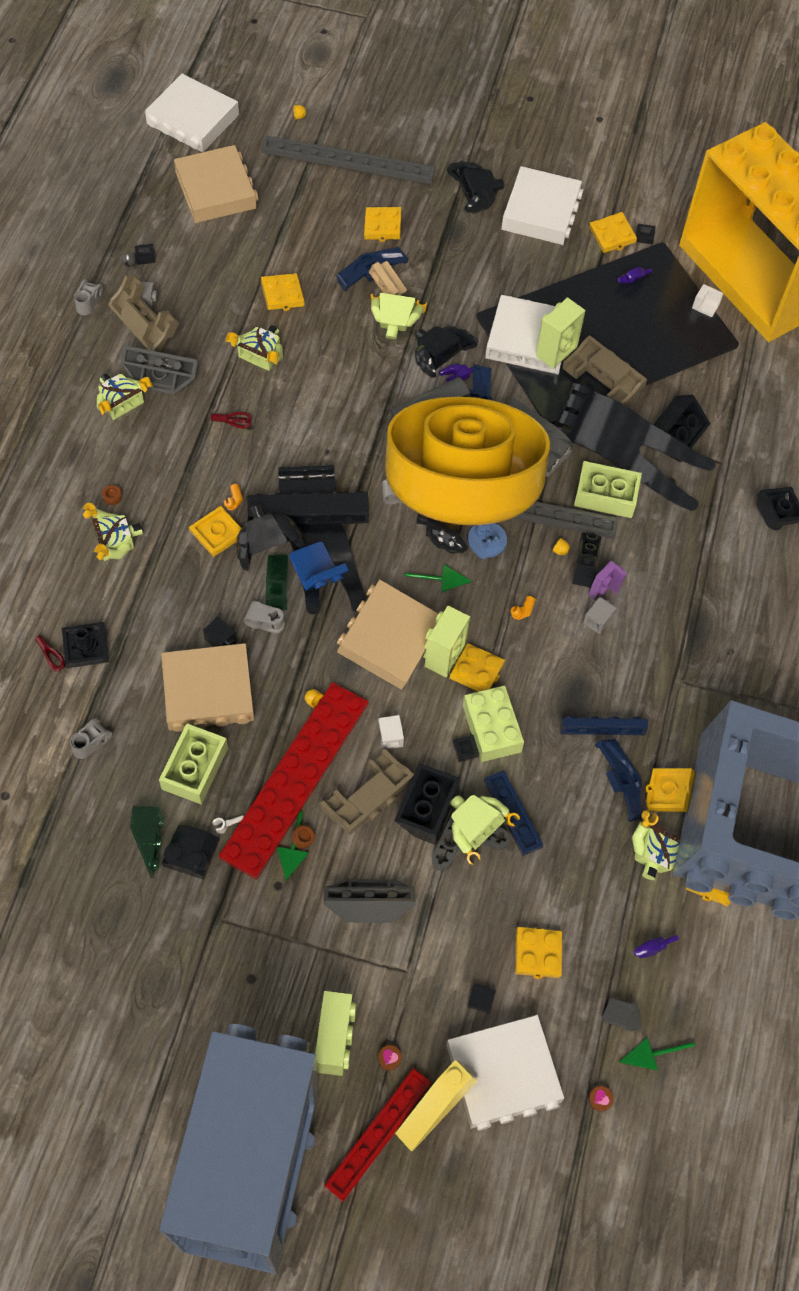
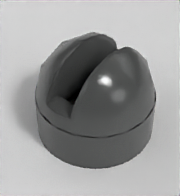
M135 253L121 255L123 265L132 267L136 263Z

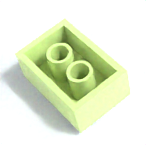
M567 297L562 303L559 302L550 314H545L541 320L542 326L539 332V342L536 346V357L554 369L576 349L585 309Z
M584 461L574 506L632 518L636 507L642 473Z
M447 606L444 612L440 611L435 621L437 623L434 629L430 628L425 637L427 642L424 647L426 651L423 656L426 668L446 678L466 646L470 616L450 606Z
M501 686L464 695L463 709L471 734L474 735L480 762L521 753L524 740L506 687Z
M186 723L160 776L161 789L202 805L228 750L227 738Z
M324 991L315 1051L317 1073L343 1076L344 1069L349 1068L350 1050L346 1048L347 1045H352L353 1026L349 1025L350 1022H355L356 1002H352V994Z

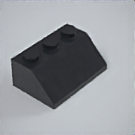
M691 394L676 396L653 425L692 449L711 423L695 396ZM668 455L669 457L673 458L674 460H676V461H678V462H682L681 460L676 459V458H674V457Z
M419 763L396 815L395 822L414 837L436 845L452 807L451 802L456 797L460 788V778Z

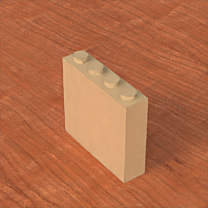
M235 145L174 159L175 172L194 223L256 209L258 194L256 189L253 190L252 179L247 176L246 164H242V154L237 151Z
M379 579L376 586L372 584L366 593L369 596L367 601L362 600L356 611L359 612L357 618L353 616L348 623V633H342L337 642L340 645L337 653L402 690L425 651L424 647L427 642L425 637L429 629H434L437 623L435 621L438 613Z
M246 643L161 653L166 717L169 731H183L186 723L204 729L207 726L213 725L222 727L230 723L246 724L254 721Z

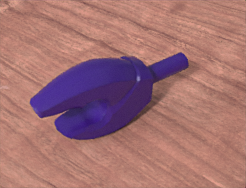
M634 268L628 271L627 274L619 277L618 282L622 284L632 283L642 279L646 274L652 273V269Z
M454 364L439 371V375L455 374L446 378L447 382L456 377H460L465 381L470 377L469 373L473 372V368L468 369L467 365Z
M674 935L667 939H663L662 936L651 939L633 950L634 955L639 958L656 955L666 949L667 944L675 942L679 938L677 935Z

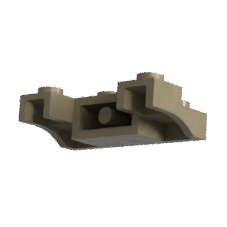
M135 274L125 275L120 288L110 299L108 306L148 350L161 352L166 340L173 338L179 322L169 311L159 312L157 316L140 298L145 285Z
M590 335L574 353L564 360L562 367L575 379L580 377L585 371L589 372L611 389L606 397L612 398L625 406L632 402L633 397L645 387L647 382L644 376Z
M385 748L381 751V756L375 761H369L368 767L376 775L351 795L348 801L336 789L329 800L326 802L323 800L320 803V808L334 823L337 822L349 835L362 824L378 819L385 807L393 806L398 800V793L408 786L414 777V774L407 767L399 763Z

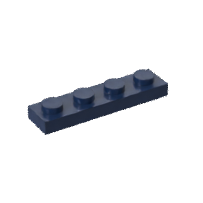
M568 716L562 718L560 734L645 735L648 729V719H641L640 717H631L629 719L609 717L608 719H602L596 716L588 718Z
M503 770L484 778V783L492 798L498 799L509 809L510 813H516L520 817V820H517L514 816H511L510 822L515 826L507 825L522 856L543 848V843L505 771Z

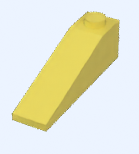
M455 1060L436 1080L395 1134L413 1152L477 1083L478 1079L462 1062Z

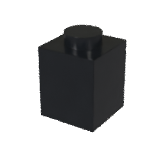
M218 616L203 629L204 639L213 647L236 644V631Z

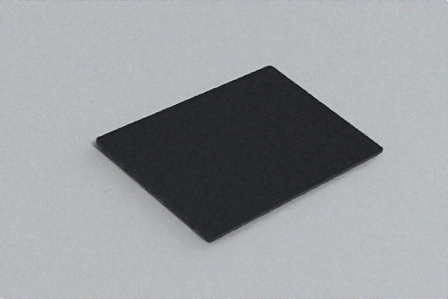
M664 242L518 297L519 299L556 306L559 302L562 303L568 297L585 309L577 348L590 335L647 379L646 385L735 350L739 346V342L716 312L713 317H710L692 309L696 295L700 290ZM634 268L652 269V273H648L642 279L632 283L622 284L618 282L619 277L627 274L628 271ZM498 305L481 311L476 316L488 337H490ZM574 349L564 360H566L572 353H574L576 349ZM564 360L561 362L559 374L506 363L538 414L551 424L557 422L573 383L583 385L593 392L607 396L611 389L587 371L575 379L562 368ZM576 391L575 395L583 399L585 398L584 394ZM572 408L568 409V412L578 414V411Z

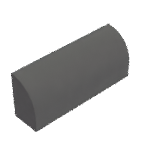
M456 377L390 409V414L394 417L406 407L429 399L471 397V394L464 381L460 377Z

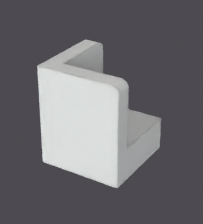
M703 284L696 295L692 309L713 317L720 305L723 293Z
M400 716L379 718L382 750L384 748L403 747L404 736Z

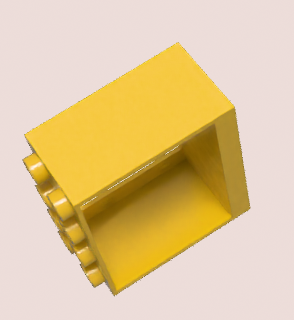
M764 122L706 151L679 246L769 343L799 326V256L796 264H794L755 224L752 218L757 206L799 250V153L772 126Z

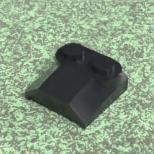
M792 487L765 489L757 494V507L770 529L780 530L785 525L799 523V501Z
M178 825L170 844L164 851V858L161 864L163 867L204 880L220 838L202 829L189 825Z

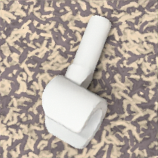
M241 815L226 821L222 818H216L213 820V824L223 823L221 828L216 829L218 833L222 834L226 832L229 826L241 822L244 817Z

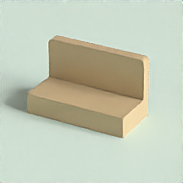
M388 261L382 264L377 262L372 265L369 274L383 293L399 296L406 293V287Z

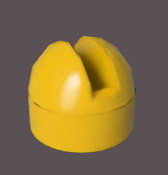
M293 106L295 120L306 116V108L304 106Z
M560 538L553 548V552L558 555H566L570 548L569 543Z
M315 689L309 690L305 694V701L309 706L315 708L323 694Z

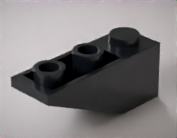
M582 532L572 584L592 587L598 567L602 536Z

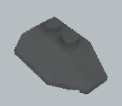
M123 345L120 364L132 379L140 381L144 377H149L153 387H148V390L176 395L195 380L199 360Z
M347 879L333 885L324 886V905L345 922L392 923L415 906L416 903L415 887L407 886L394 880Z

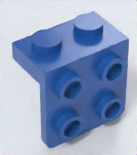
M323 542L293 551L289 555L305 591L312 588L320 589L330 581L332 583L338 582L343 579L342 575L349 571L345 563L334 566Z

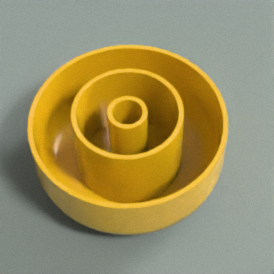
M473 397L429 399L406 407L390 421L386 442V478L390 488L403 504L428 518L459 525L499 523L519 516L538 500L546 480L550 440L547 432L538 421L512 406Z

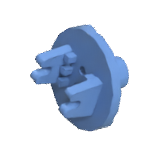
M496 523L474 525L468 532L467 542L469 548L479 558L486 559L487 557L497 556L506 549L507 535L505 530Z

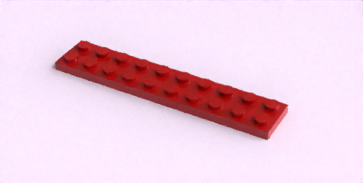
M333 682L331 683L219 854L220 860L255 880L259 878L296 820L299 812L303 809L366 710L369 701Z

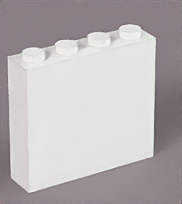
M181 74L145 110L149 126L174 137L193 149L204 152L239 115L238 101Z
M521 166L503 216L501 230L563 245L565 238L569 239L571 228L569 225L573 226L575 220L573 213L578 211L580 202L577 200H581L584 189H581L582 181Z
M501 295L488 340L485 358L559 374L561 362L553 369L536 357V346L539 342V332L542 326L541 320L545 314H550L555 306Z
M538 1015L447 1041L451 1062L453 1063L455 1060L462 1062L478 1079L477 1083L462 1098L471 1129L477 1127L478 1131L490 1128L491 1123L500 1121V1124L509 1123L514 1120V1116L523 1114L524 1118L537 1114L536 1110L545 1108L546 1111L559 1108V1103H562L564 1100Z

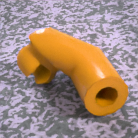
M239 484L230 486L232 497H228V500L225 499L224 506L228 510L237 509L243 501Z
M527 596L522 607H512L510 610L512 617L516 620L529 617L536 599L532 596Z

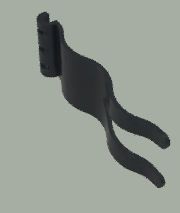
M573 383L555 424L558 429L566 434L572 443L599 454L620 469L642 473L641 483L672 503L690 511L698 508V501L682 491L640 454V447L646 445L691 466L707 471L714 470L716 466L712 458L691 449L622 403L593 392L591 389L577 383ZM576 391L584 394L585 398L583 399L575 395ZM572 408L578 411V414L575 415L571 412H568V409ZM563 424L570 427V432L563 428H560L561 425Z
M334 465L278 467L279 492L281 494L336 492ZM322 474H327V479H322ZM304 475H308L309 480H304ZM285 476H290V480H286ZM297 525L304 533L307 546L323 542L335 567L346 564L349 571L342 575L343 579L340 582L349 597L352 610L358 612L356 610L362 600H364V594L343 525ZM290 541L293 551L301 549L294 542ZM303 587L306 611L309 614L318 613L319 589L312 588L305 591Z

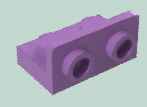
M610 561L595 577L588 595L595 600L599 595L603 596L608 589L617 594L627 573L620 565Z

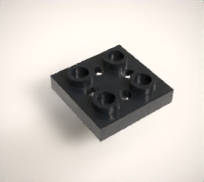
M104 622L62 628L66 668L109 662Z

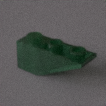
M268 555L266 605L287 610L288 555Z
M133 806L130 828L149 876L154 878L155 871L159 870L157 849L161 850L162 836H159L160 828H164L165 816L161 814L159 807Z

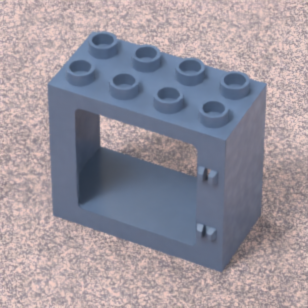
M730 700L701 735L694 769L696 773L688 810L685 812L681 839L672 875L686 879L685 886L691 890L707 893L711 892L712 888L728 892V900L734 904L754 906L758 902L771 906L772 915L778 918L797 920L799 918V862L737 843L733 838V831L746 767L799 783V722ZM727 805V814L726 816H723L722 814L725 811V807Z
M228 1024L226 1034L214 1031L211 1034L159 1232L182 1253L278 1274L288 1228L296 1226L297 1216L292 1209L306 1150L314 1148L315 1137L310 1131L319 1096L316 1054L308 1052L310 1043L304 1039L280 1035L276 1046L257 1041L259 1032L254 1028L240 1024Z

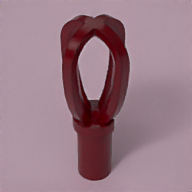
M233 412L225 415L211 414V421L228 423L236 428L247 429L252 423L251 415L247 412ZM236 415H246L248 418H245V417H232V416H236ZM233 422H237V423H248V424L244 426V425H239V424H236V423H233Z
M42 635L37 636L35 641L42 649L52 671L59 672L61 669H64L66 666L63 656L56 649L52 648ZM49 653L53 654L61 662L60 666L55 665L51 661Z

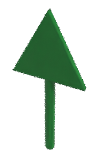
M444 564L442 577L404 573L405 577L442 581L441 593L472 582Z
M302 811L298 814L296 828L301 826ZM293 842L291 849L277 847L286 881L309 854V852L295 850L296 846Z
M647 1037L619 1063L658 1071L654 1056L695 1046V1043L691 1042L652 1052Z

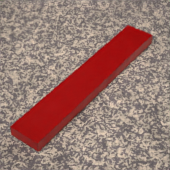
M413 1068L324 1187L344 1202L431 1086L432 1082Z

